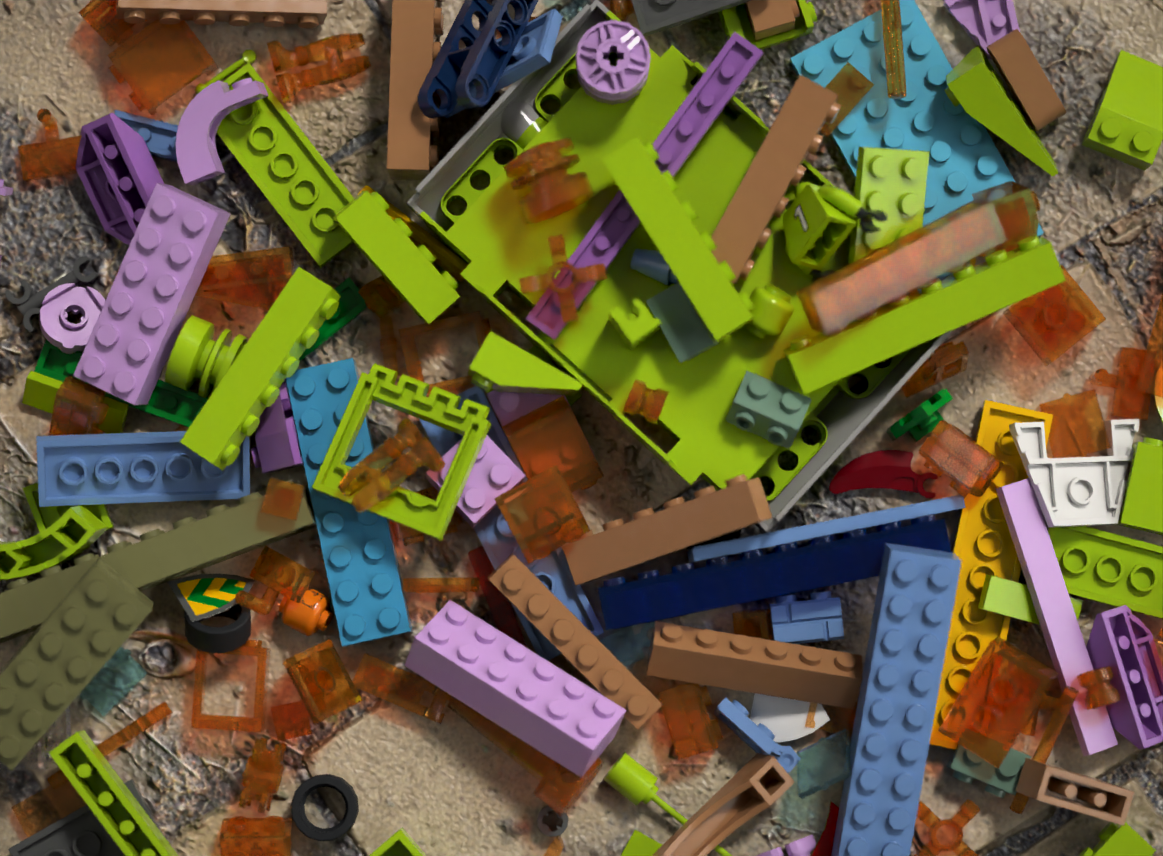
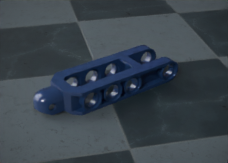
M465 0L419 90L418 104L422 113L428 118L436 119L451 114L457 102L465 109L486 105L492 97L538 0H492L491 5L486 0ZM508 3H510L514 8V20L509 16L507 9ZM472 14L476 15L479 20V30H476L472 24ZM495 29L501 33L503 41L501 46L496 42ZM460 39L465 43L466 48L459 49ZM470 81L475 85L477 91L475 99L469 92L468 85ZM434 91L439 95L441 100V106L439 109L434 105L432 96Z

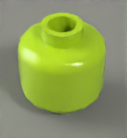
M771 284L755 288L749 297L756 308L750 312L754 320L748 323L746 329L762 339L767 334L771 336L780 335L794 312V307L790 302L792 297Z

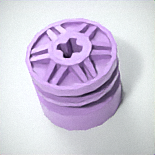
M617 20L599 22L587 30L579 41L576 53L578 81L586 94L598 102L612 105L627 102L637 96L647 83L651 56L648 42L638 29L629 23ZM611 52L617 53V58L620 59L617 61V66H610V62L607 60Z

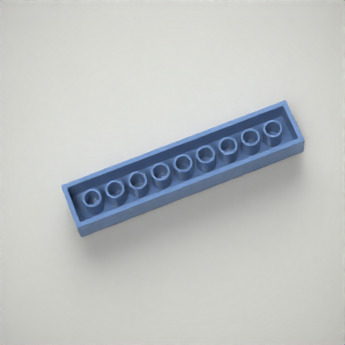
M885 543L831 856H910L962 562L955 553Z

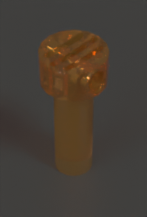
M452 696L447 705L458 716L538 779L540 782L533 794L560 816H563L581 797L605 763L598 757L581 778ZM565 773H572L576 775L578 780L573 783H566L560 777Z

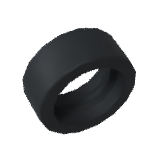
M244 598L226 611L207 617L231 618L235 620L231 625L223 627L206 626L200 623L204 619L192 622L187 613H184L185 636L188 642L200 651L208 653L230 652L244 645L251 636V608Z
M332 774L316 775L304 781L295 791L291 802L292 819L298 830L308 838L317 841H332L346 834L355 824L359 812L358 797L353 787L343 778ZM319 787L336 789L345 801L346 811L343 819L331 828L314 826L305 814L304 805L306 798L313 790Z

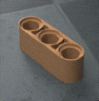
M1018 29L1013 30L986 47L997 69L1035 131L1040 130L1066 114L1062 102Z

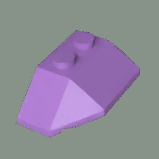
M111 113L82 126L80 134L82 137L78 147L75 168L104 230L123 243L130 245L156 183L164 184L143 137L114 113Z
M1127 605L1096 614L1086 648L1112 727L1139 750L1163 742V667L1152 632L1139 618L1131 613Z

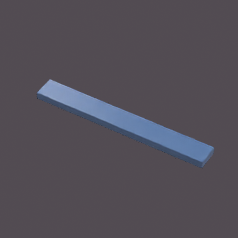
M956 495L693 547L687 551L689 563L956 511L966 507L964 497Z

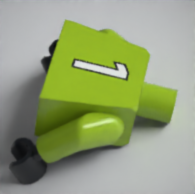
M803 182L794 188L796 199L783 215L782 222L786 236L785 250L791 263H795L806 275L810 274L813 277V289L818 293H825L832 290L831 286L840 282V277L834 270L822 272L821 269L856 226L855 218H859V224L863 231L878 232L881 230L873 224L872 219L874 218L880 222L887 221V215L881 210L866 211L863 208L864 204L846 191L826 184L821 187L810 182Z

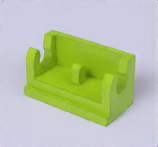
M637 299L632 300L634 306L631 309L633 313H630L628 318L625 312L618 306L609 311L610 322L631 351L659 332L661 328V321L658 317L654 319L645 305Z

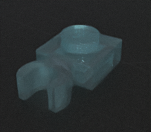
M655 621L646 623L640 633L636 635L632 627L629 626L599 641L626 667L645 658L641 648L650 646L651 641L647 637V632L650 628H654Z

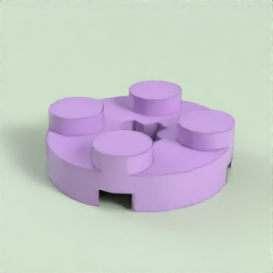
M67 283L55 287L45 296L39 313L40 329L44 337L66 354L84 351L106 300L97 290L89 286L83 288L75 286V283ZM70 311L75 315L81 313L83 316L80 318V323L68 322L67 313Z

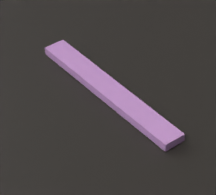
M1027 478L996 488L1083 756H1088L1116 746L1118 743L1031 482Z

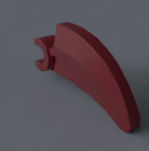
M878 450L863 454L844 465L831 480L829 490L831 493L839 494L865 488L895 489L916 492L925 498L931 499L936 496V493L925 491L923 483L926 479H938V475L933 472H925L920 475L912 471V452Z

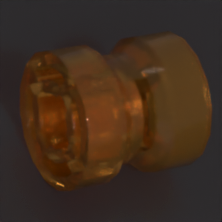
M635 379L623 412L630 415L641 414L645 417L646 421L656 424L669 392L660 388L650 389L645 382Z
M1111 666L1101 667L1077 675L1079 685L1087 689L1084 698L1087 710L1121 700L1118 690L1109 682L1113 678Z

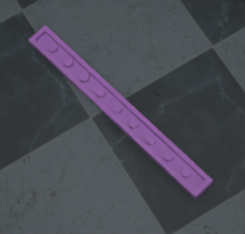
M736 32L732 34L652 144L660 156L655 163L661 173L668 170L674 178L763 56V51ZM621 190L614 196L526 317V320L554 340L562 332L641 223Z

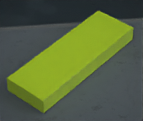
M30 371L26 378L22 401L23 404L108 434L123 433L129 407L128 404L34 371Z
M986 575L978 609L1040 625L1027 585L993 575ZM1070 597L1078 621L1083 600Z

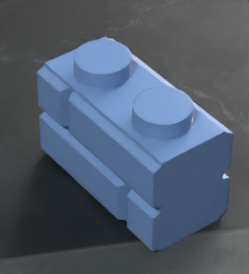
M831 591L810 593L811 600L797 601L796 595L776 597V604H769L772 640L800 644L844 639L840 597L832 598Z

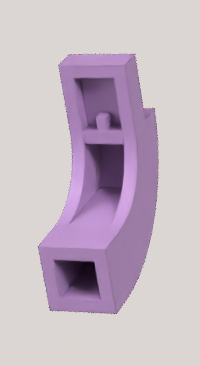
M246 78L233 83V90L230 91L228 83L218 80L204 88L192 99L181 117L176 134V157L185 184L196 185L225 173L216 149L218 127L230 112L268 97L264 83Z

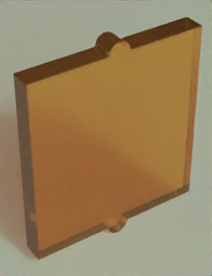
M1095 389L1075 395L1065 393L1063 398L1039 404L1041 412L1053 414L1048 439L1054 458L1087 457V454L1111 448Z

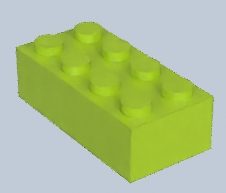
M367 190L362 191L332 219L420 319L430 324L460 297L455 291L459 284L446 270L439 272L432 265L436 258L423 244L416 246L409 237L413 232L400 218L393 220L388 215L386 210L390 206L377 191H373L371 194Z

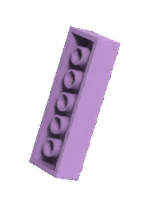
M156 183L73 374L74 377L133 405L148 404L231 213L171 185Z
M449 600L416 635L404 665L581 778L615 738L626 713V710L452 600Z

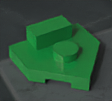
M943 388L887 428L888 431L886 432L893 441L908 432L916 443L945 422L938 409L952 400V396L947 389L944 390Z

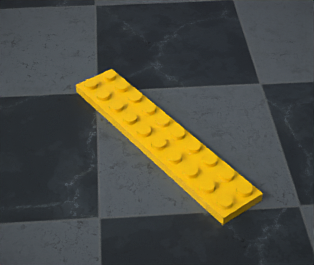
M988 400L983 401L964 492L966 508L960 511L952 553H955L962 562L929 744L956 750L964 729L984 737L987 736L1011 617L978 609L986 575L1019 582L1021 565L996 488L1028 478L1009 425L1023 422H1044L1047 447L1053 414Z

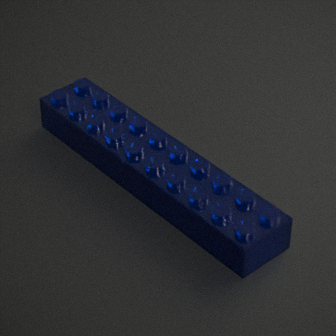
M930 514L911 519L910 526L901 527L900 521L876 526V533L867 534L866 528L842 533L843 539L832 541L831 535H826L808 540L809 546L798 548L797 542L777 545L774 547L775 553L763 555L762 549L742 552L740 554L741 560L729 562L728 556L708 559L706 561L707 567L694 569L693 563L673 566L671 568L672 574L660 576L659 570L638 573V580L625 583L624 576L604 580V587L598 588V595L605 630L608 631L880 576L885 543L952 553L945 519L935 520V515Z

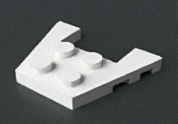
M1139 419L1105 421L1108 456L1047 458L1044 422H1023L1009 425L1011 435L1048 528L1118 524L1127 485L1125 476L1128 462L1132 461L1134 448H1132L1134 434L1139 429Z

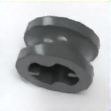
M554 804L542 808L537 818L538 828L546 836H559L566 830L568 825L566 811ZM548 811H557V817L563 818L562 826L557 825V830H549L548 824L542 821L544 815L549 816Z

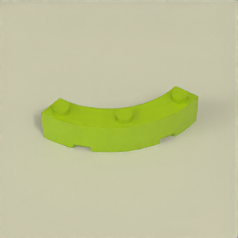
M83 505L70 507L59 520L39 534L25 540L0 542V580L27 576L65 563L93 544L106 531L108 526Z

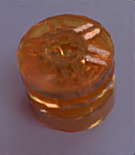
M571 138L536 145L524 151L519 157L504 166L507 177L519 176L511 182L513 190L529 188L531 191L518 201L527 224H534L556 217L595 196L586 172L570 175L568 173L570 169L580 162L578 154L565 156L574 149Z

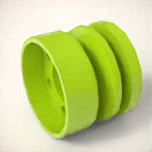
M191 315L183 326L172 350L165 373V382L188 391L198 378L200 379L199 396L206 398L212 388L214 392L248 342V338L238 334L230 345L232 331L225 329L217 341H214L215 325Z

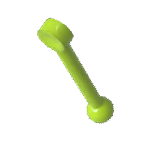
M251 49L245 50L242 58L205 84H198L195 87V93L198 94L210 84L223 80L248 62L250 64L256 61L255 52Z

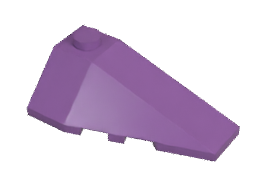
M286 379L279 388L280 393L276 401L270 407H266L259 417L260 423L256 429L255 437L257 447L251 448L255 468L262 467L264 474L304 465Z

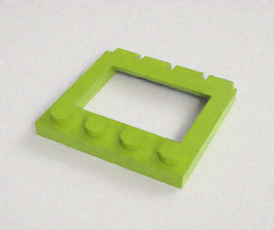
M374 363L369 374L362 372L312 488L315 491L441 541L490 429L491 423L486 420L490 408L465 399L459 410L457 408L460 404L461 396L435 386L431 390L429 397H426L429 384L405 374L400 377L398 384L394 385L398 372ZM372 401L463 436L436 500L345 465Z

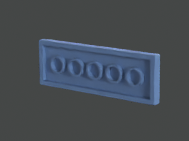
M186 431L36 436L39 507L240 499L250 494L249 436H246L240 445V452L236 460L231 465H227L223 471L180 443Z

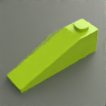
M978 45L945 76L948 88L944 89L946 95L955 107L961 104L967 114L1052 177L1058 174L1056 163L1030 125L1027 126L1024 122L1026 119L1016 101L1006 96L1007 91L1002 79Z

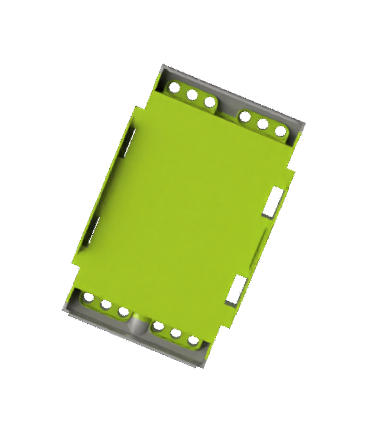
M595 0L590 6L586 4L557 35L550 63L514 82L415 188L416 193L407 202V205L446 246H449L469 264L460 275L486 299L487 303L534 346L539 347L570 377L582 383L581 387L614 416L615 420L687 483L692 485L701 476L711 486L714 485L715 490L718 491L727 487L726 480L745 474L747 480L762 477L769 479L773 484V492L771 495L766 496L773 518L755 524L765 533H768L952 331L890 357L889 365L886 368H877L873 364L804 395L796 383L783 352L784 349L790 347L789 343L800 336L809 335L811 338L823 333L822 328L832 322L842 321V323L853 320L855 319V313L867 307L873 306L875 309L885 306L888 304L887 300L890 297L903 292L851 290L846 288L851 232L821 269L822 272L826 270L836 271L840 277V282L831 286V291L825 293L816 292L812 287L813 277L810 274L806 275L795 263H791L785 250L786 236L782 219L784 213L796 199L794 196L795 186L792 184L785 195L789 199L786 209L780 218L774 216L768 226V229L772 230L769 240L763 249L757 247L751 257L755 265L746 281L740 278L737 284L732 283L738 294L745 290L749 297L755 288L765 287L767 284L778 287L792 297L790 302L794 307V312L783 332L778 336L767 334L764 339L759 338L746 329L747 323L719 341L718 345L688 361L680 363L660 328L659 332L631 351L610 322L609 311L618 306L625 312L628 318V315L633 313L631 309L634 306L632 300L637 299L645 305L655 319L646 301L675 285L671 283L667 286L637 270L631 269V261L636 248L641 250H659L642 223L639 224L556 340L543 331H540L536 336L504 307L497 298L508 287L531 309L534 308L620 190L601 159L637 136L641 139L642 143L649 140L653 144L706 71L697 61L695 63L690 61L672 45L661 57L649 48L651 59L647 83L637 96L627 102L613 105L602 103L586 94L582 86L577 89L568 88L564 80L571 74H577L576 53L579 41L586 31L599 22L621 21L599 0ZM611 52L607 60H609L610 66H617V61L620 59L617 58V53ZM734 95L674 176V180L679 186L674 191L675 195L681 203L686 200L689 202L698 216V219L694 220L693 223L700 233L707 230L710 237H712L769 132V128ZM548 99H554L560 104V109L555 114H546L541 109L542 103ZM508 149L513 153L514 157L509 164L501 165L495 161V154L499 150ZM804 160L802 166L807 168L800 183L810 182L821 187L826 184L834 186L810 163ZM484 174L489 177L490 184L484 190H476L471 185L473 177ZM456 199L463 200L467 204L465 212L458 216L452 215L447 210L449 203ZM746 371H750L812 399L790 448L772 444L767 439L749 431L741 430L725 420ZM853 376L863 378L866 383L865 392L861 394L851 392L848 387L849 378ZM634 404L639 406L678 442L667 455L624 416ZM805 427L817 429L820 435L817 444L807 445L801 438V432ZM789 452L794 455L796 467L793 470L785 471L780 468L778 456L781 453Z

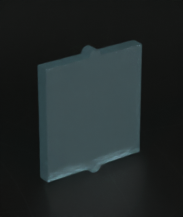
M121 646L80 692V698L87 699L105 716L148 673L131 656V650H125Z
M846 729L827 738L821 737L818 742L797 751V755L800 757V761L797 763L798 796L801 799L822 789L827 790L829 786L851 776L849 732Z

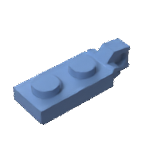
M725 697L715 709L714 715L756 753L774 756L787 773L800 761V757L791 746L778 745L773 740L775 735L771 730L761 723L757 726L747 717L749 715L748 710L738 701L733 700L731 702Z

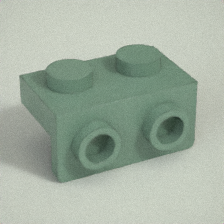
M746 371L725 420L741 430L749 431L767 439L772 444L790 448L812 399L750 371Z
M964 729L952 761L949 760L947 767L954 770L952 777L972 785L974 779L987 784L984 791L1004 799L1006 793L1016 795V787L1025 759H1031V756L973 731Z

